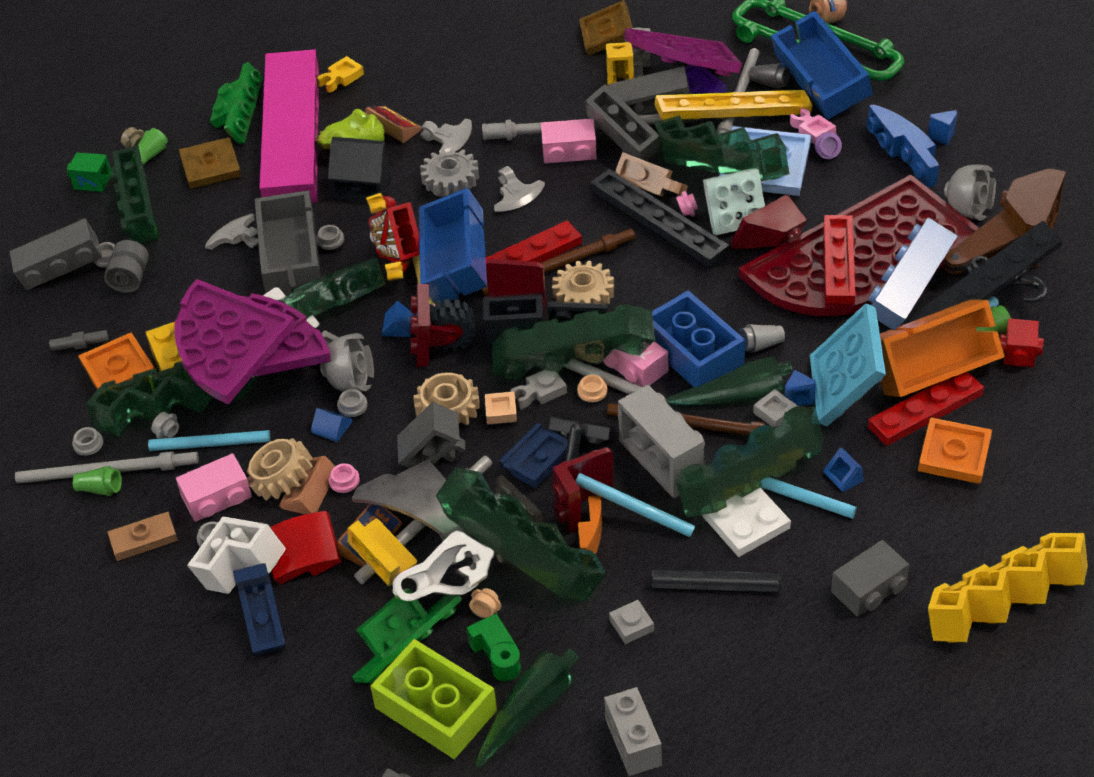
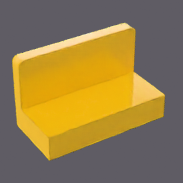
M374 519L365 527L358 520L348 527L347 542L388 586L393 584L395 577L399 573L417 565L415 557L379 519Z

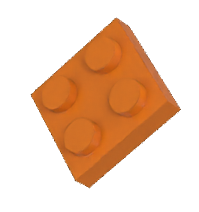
M132 332L78 356L81 365L102 399L156 376L154 366Z
M930 417L918 471L981 484L992 430Z

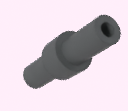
M107 330L86 334L84 331L72 333V336L49 340L51 351L73 347L75 350L87 348V345L107 342L109 341V335Z

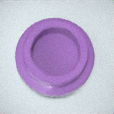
M832 132L819 135L815 141V151L824 159L836 157L842 148L840 138Z

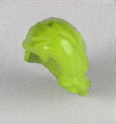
M355 109L346 119L331 124L324 131H320L316 144L318 146L321 145L322 149H331L332 137L384 141V126L377 120L375 115H367L361 109Z

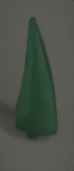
M774 356L746 363L730 373L667 397L665 400L668 405L702 406L762 399L774 389L784 394L785 389L781 376L792 373V366L789 361L777 364Z
M569 649L562 657L544 651L528 667L510 692L483 742L475 762L479 768L531 720L552 706L573 683L574 677L570 668L579 659L573 650Z

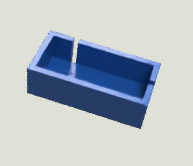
M816 11L795 22L800 43L797 44L794 29L791 25L771 36L775 56L783 66L789 68V73L800 87L806 91L809 98L813 102L815 101V105L827 120L872 95L869 74Z
M469 188L419 207L420 284H429V297L434 303L440 300L441 304L445 303L444 299L452 301L459 298V293L461 292L463 295H467L487 287L484 229L482 228L484 226L483 209Z

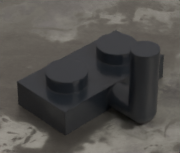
M554 416L550 419L549 429L558 431L557 434L568 438L565 459L573 460L578 457L581 435L587 436V442L604 444L605 440L614 438L616 426Z

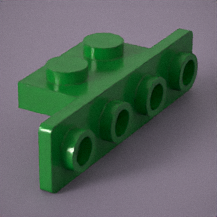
M249 62L243 64L238 80L230 84L225 83L219 88L210 123L215 128L224 125L225 131L239 145L245 143L263 82L260 72Z
M409 588L403 589L406 594H412ZM396 595L357 629V632L375 657L352 676L354 681L357 683H373L385 671L384 668L394 661L413 639L417 641L423 640L432 633V626L437 621L450 617L456 611L455 606L462 600L461 596L445 595L429 610L425 611L417 599L403 601Z

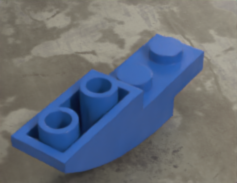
M875 104L870 105L866 125L869 132L873 133L878 139L881 148L885 149L891 158L901 155L903 161L907 162L912 168L916 178L920 179L927 188L937 185L939 164L934 159L936 149L934 142L922 130L902 116Z

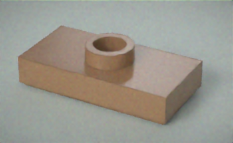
M169 512L108 531L117 561L178 541Z

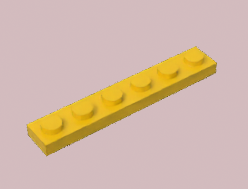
M805 90L656 95L654 103L661 120L799 115L802 108L807 109L811 114L813 106Z

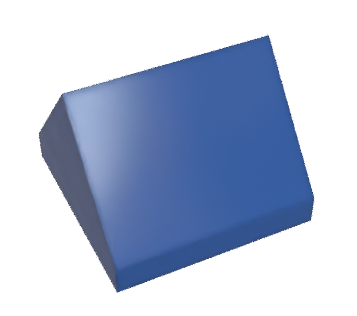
M957 111L931 114L928 137L948 145L955 132Z
M397 301L385 313L382 336L410 337V316H414V313H411L409 309Z
M795 370L785 385V397L795 403L797 407L814 404L815 380Z
M316 408L311 433L338 442L351 425L352 419L326 409Z
M843 448L838 449L823 470L827 477L843 492L864 481L862 467Z

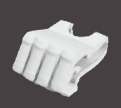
M452 532L423 563L407 569L395 577L393 593L403 601H413L431 593L463 595L487 578L488 569L492 558H494L495 551L467 536L465 532ZM465 557L473 559L471 566H464L455 571L458 575L465 577L466 583L463 586H451L440 583L451 564L454 565ZM412 578L416 582L417 588L414 593L406 594L401 589L403 579Z

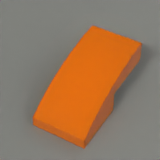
M588 496L590 521L578 522L582 567L589 566L600 543L602 533L601 496Z

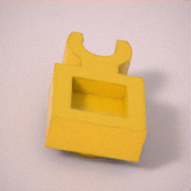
M346 56L328 67V73L317 77L318 86L326 85L328 93L335 91L340 83L347 86L364 75L363 66Z

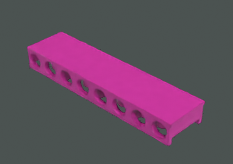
M316 49L265 54L260 191L262 197L309 190L312 203L317 202L318 145L316 142L319 113V86L317 81L319 67Z

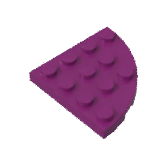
M625 28L623 38L631 43L633 48L643 49L662 56V61L669 63L681 61L691 66L716 69L717 74L731 76L732 72L740 73L741 62L723 42Z
M196 279L182 298L180 303L181 309L178 318L175 319L174 333L181 363L189 376L205 392L229 404L293 330L296 324L295 318Z
M251 293L250 297L241 296L294 317L296 324L293 330L252 377L331 362L330 351L324 337L318 329H315L307 322L305 315L293 307L270 297Z

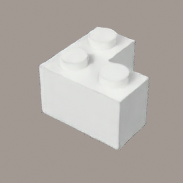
M222 517L187 566L207 590L229 594L236 586L234 570L266 563L268 573H270L286 548L268 524Z

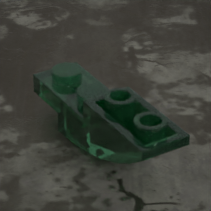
M373 258L306 283L294 289V293L278 301L293 307L305 315L307 320L312 315L316 316L336 305H345L385 285V281L377 258Z

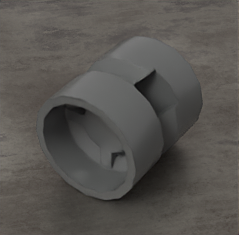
M132 240L118 242L114 246L104 275L108 286L122 293L136 291L140 286L143 272L148 262L149 254L147 249Z

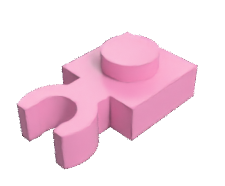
M800 109V117L794 114L790 115V125L799 129L798 134L811 135V142L815 144L817 137L823 133L832 132L836 134V126L820 115L811 117L807 109Z

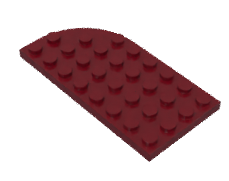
M909 175L837 214L853 215L855 304L825 303L824 222L802 233L795 241L791 243L787 241L739 267V277L769 302L793 312L813 316H839L856 313L866 303L872 304L868 301V298L877 285L882 288L885 284V281L881 280L882 276L890 265L895 267L899 262L894 258L903 244L909 246L911 240L907 237L916 224L922 226L929 217L957 235L948 251L959 245L979 228L919 180ZM945 257L938 266L937 270L944 266Z

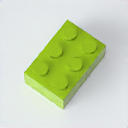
M415 639L370 686L377 710L454 760L497 711L493 687Z

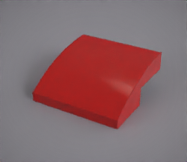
M327 511L301 515L270 527L286 548L272 569L274 579L280 585L306 571L316 576L342 562L330 515Z

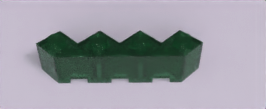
M680 115L654 122L656 133L660 138V152L666 163L722 174H732L757 168L759 169L761 181L775 180L790 174L786 148L778 133L751 140L745 127L718 134L712 121L685 128Z
M624 304L615 306L614 312L600 315L598 310L576 314L574 315V320L559 323L557 319L534 323V328L519 331L517 327L505 329L492 344L493 374L519 381L532 366L559 373L572 358L600 364L613 349L640 356L655 341L652 311Z
M180 361L174 363V368L157 372L156 368L134 374L133 379L116 384L115 380L105 382L88 400L86 406L95 428L119 436L134 416L153 422L160 413H169L176 404L202 412L213 396L205 392L193 381ZM256 376L250 378L234 397L235 399L243 400L256 383Z
M804 406L793 407L784 413L780 426L762 425L751 431L747 445H725L716 450L712 464L704 466L692 464L682 469L676 485L686 517L718 512L727 507L726 500L738 495L743 498L762 487L761 480L773 475V477L778 478L797 467L795 461L807 455L808 458H813L820 454L824 437L815 406L809 408Z
M455 467L436 494L448 519L563 599L587 601L607 574L593 551L568 547L556 524L531 521L518 498L493 494L479 471Z

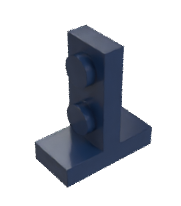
M266 563L234 570L235 583L239 591L253 655L257 656L286 648L273 586Z

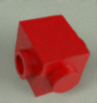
M1008 318L1006 333L1000 334V342L1005 356L1004 365L1034 367L1036 355L1042 356L1044 339L1038 338L1039 321Z

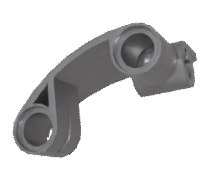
M429 460L421 462L395 476L392 474L381 475L357 487L352 497L353 502L384 506L392 511H398L410 516L436 531L443 541L455 531L465 532L467 536L474 533L472 522L458 497L442 474Z

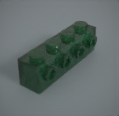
M139 146L113 151L115 166L111 167L114 183L118 182L114 184L117 199H121V201H117L120 216H125V218L120 219L124 235L130 234L131 240L138 243L159 239L148 180Z

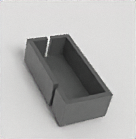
M309 190L255 198L261 275L265 292L267 293L273 288H279L284 295H290L292 290L296 289L297 293L322 290L314 214Z

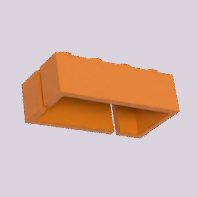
M968 300L896 327V330L880 333L886 375L880 381L884 395L902 397L1005 357L997 331H977L976 327L991 328L996 326L989 301Z

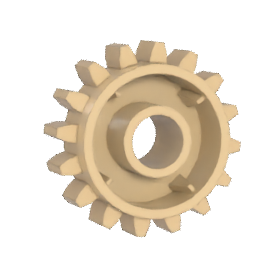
M576 261V266L574 267L566 264V271L558 270L557 277L552 279L553 298H556V302L610 303V298L614 297V277H610L609 269L602 271V264L600 263L595 267L592 266L591 261H588L586 265H581L580 261Z
M436 374L429 379H425L423 385L417 387L418 394L414 395L416 416L429 404L435 402L458 412V424L462 422L468 425L469 417L476 418V409L480 408L478 388L473 387L471 379L466 380L461 374Z
M293 438L290 440L277 439L261 447L252 457L247 470L249 475L247 478L248 483L258 497L262 495L265 500H268L271 495L278 499L282 492L288 495L290 494L291 487L301 486L298 481L308 477L305 470L312 468V464L309 462L312 456L301 441L296 443Z

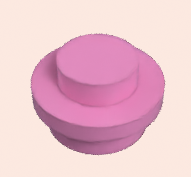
M683 191L682 195L676 198L683 216L687 217L690 215L692 218L695 216L694 210H697L698 207L693 194L687 196L686 191Z
M349 464L335 466L329 475L330 487L339 493H347L354 490L360 482L358 471Z

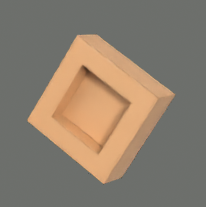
M515 392L485 394L487 424L517 422Z

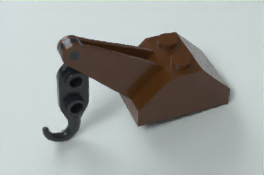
M1048 168L1014 179L1010 189L1004 190L1001 197L1000 206L1004 207V210H1001L994 218L947 252L944 260L945 271L950 274H959L966 271L970 274L1041 221H1044L1053 229L1060 210L1066 172ZM1037 263V264H1036L1035 266H1033L1032 268H1036V269H1037V266H1038L1039 263ZM1027 273L1022 274L1005 287L1011 288L1024 285L1037 289V295L1023 298V301L1026 303L1042 301L1048 291L1046 284L1040 278Z

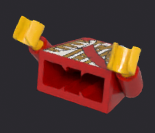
M381 193L366 198L371 214L376 212V215L369 218L370 239L375 244L377 255L391 262L390 264H385L388 281L402 279L403 273L411 264V257L420 255L419 232L411 202L396 206L394 198L382 196Z

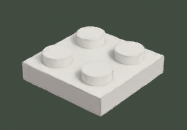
M754 480L702 507L703 518L738 557L790 529L791 520Z

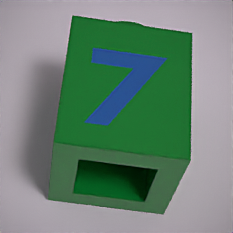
M76 152L72 162L67 167V176L71 179L73 189L104 192L112 176L107 156L103 154Z

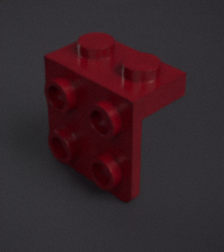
M500 259L487 260L486 274L489 296L543 292L545 313L546 290L544 266L542 263Z
M608 447L594 450L589 454L570 461H564L553 467L554 513L560 524L564 523L570 534L578 531V522H581V502L588 500V496H598L577 485L575 481L578 474L581 473L609 487H614L613 453Z

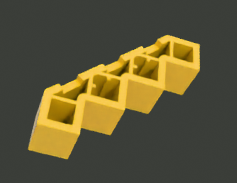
M1049 533L1041 537L1040 544L1027 549L1025 546L1017 548L1001 556L1002 562L990 568L984 564L963 574V580L952 586L944 583L934 588L928 607L933 641H947L949 643L967 642L972 622L1006 623L1011 603L1045 604L1050 584H1062L1064 586L1084 585L1088 567L1084 533Z

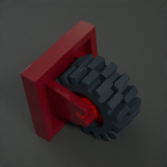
M417 284V296H411V313H416V316H410V333L416 334V337H411V354L416 355L417 366H428L429 347H434L436 350L443 347L444 352H448V348L458 351V346L464 349L467 347V343L471 344L473 337L475 338V318L472 308H468V304L465 302L460 305V300L456 299L454 303H450V299H444L445 303L441 304L440 300L435 301V304H429V284Z

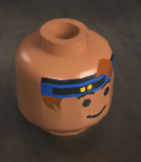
M811 0L809 12L816 11L825 23H836L843 19L847 10L846 0Z

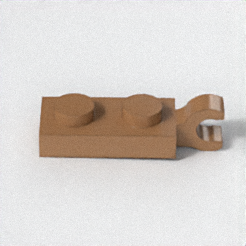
M622 152L615 173L635 186L659 196H664L665 190L682 195V192L687 191L688 188L687 185L670 179L673 171Z

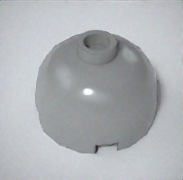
M973 164L959 168L945 185L944 193L949 205L969 220H984L987 217L982 215L986 208L992 209L996 192L995 178H990L988 171L993 172V170L988 165Z
M347 334L334 339L328 344L331 362L321 363L320 369L322 375L337 390L344 392L349 389H356L364 392L371 387V385H366L368 376L374 377L373 358L369 345L363 346L359 340L365 339L361 334Z

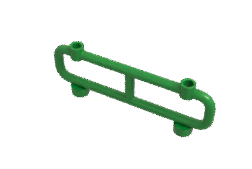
M746 0L734 10L732 20L738 26L736 29L738 38L744 43H750L758 35L772 40L771 36L778 32L743 18L742 16L751 8H762L771 17L780 15L795 22L806 15L787 8L784 0ZM826 23L840 40L871 51L878 59L886 57L894 61L883 71H876L861 65L869 74L870 80H889L902 69L904 57L900 52L893 49V43L889 39H882L879 43Z

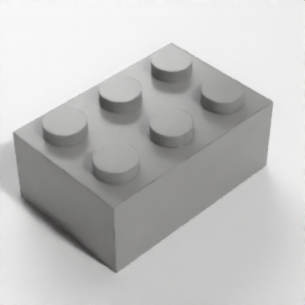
M646 385L618 401L619 441L673 498L704 481L705 441L698 431H694L685 422L681 413L675 412L667 404L662 394L656 393L649 385Z

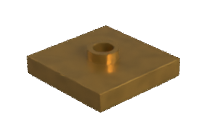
M624 0L579 19L585 50L589 56L606 49V44L625 41L623 38L625 28L633 29L628 7Z
M230 137L179 149L190 189L241 177Z

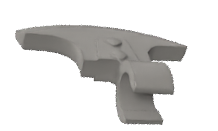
M465 118L459 125L452 126L445 123L441 128H438L432 121H426L421 127L424 131L420 136L428 141L434 139L443 145L441 149H444L446 152H450L452 148H455L456 152L469 139L472 123L470 119Z
M509 166L504 167L498 171L502 175L498 179L503 185L500 188V193L504 198L494 205V211L507 212L527 205L541 193L545 183L538 180L532 184H523L516 178Z
M254 214L240 217L220 228L210 237L205 248L212 250L223 243L235 245L241 241H244L251 248L259 244L258 239L255 237L258 231L254 227L247 228V225L255 220Z

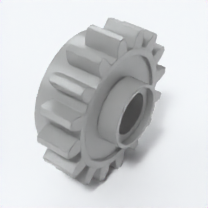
M452 148L450 152L441 149V154L431 153V159L425 158L424 165L420 166L422 185H426L427 191L431 190L434 195L440 197L448 196L465 188L470 190L472 186H476V180L479 179L478 161L474 160L473 154L466 155L465 150L457 153L455 148Z

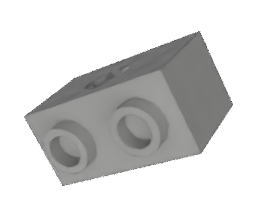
M632 688L604 697L605 719L628 775H635L662 766L661 742L638 688Z

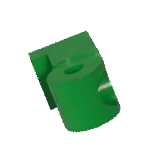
M497 614L467 627L470 647L474 653L482 649L484 650L491 662L492 672L496 679L508 682L519 676L521 672L520 652Z

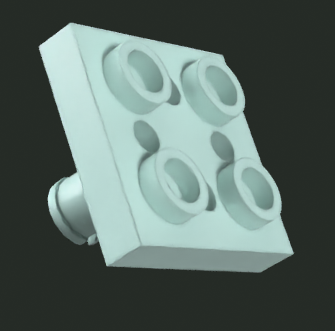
M757 168L703 180L712 234L714 235L737 231L743 217L765 206L759 169ZM749 195L752 196V201L750 203L746 201L751 199ZM737 212H741L742 214L740 219H736V217L740 216V214H738Z

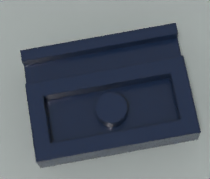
M537 423L499 460L500 468L502 470H509L511 475L536 488L553 471V467L559 465L565 459L568 439L550 429H543L542 425Z

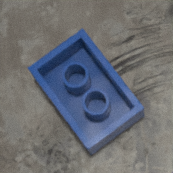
M690 291L684 292L642 317L643 334L668 351V364L698 392L744 364L745 339Z

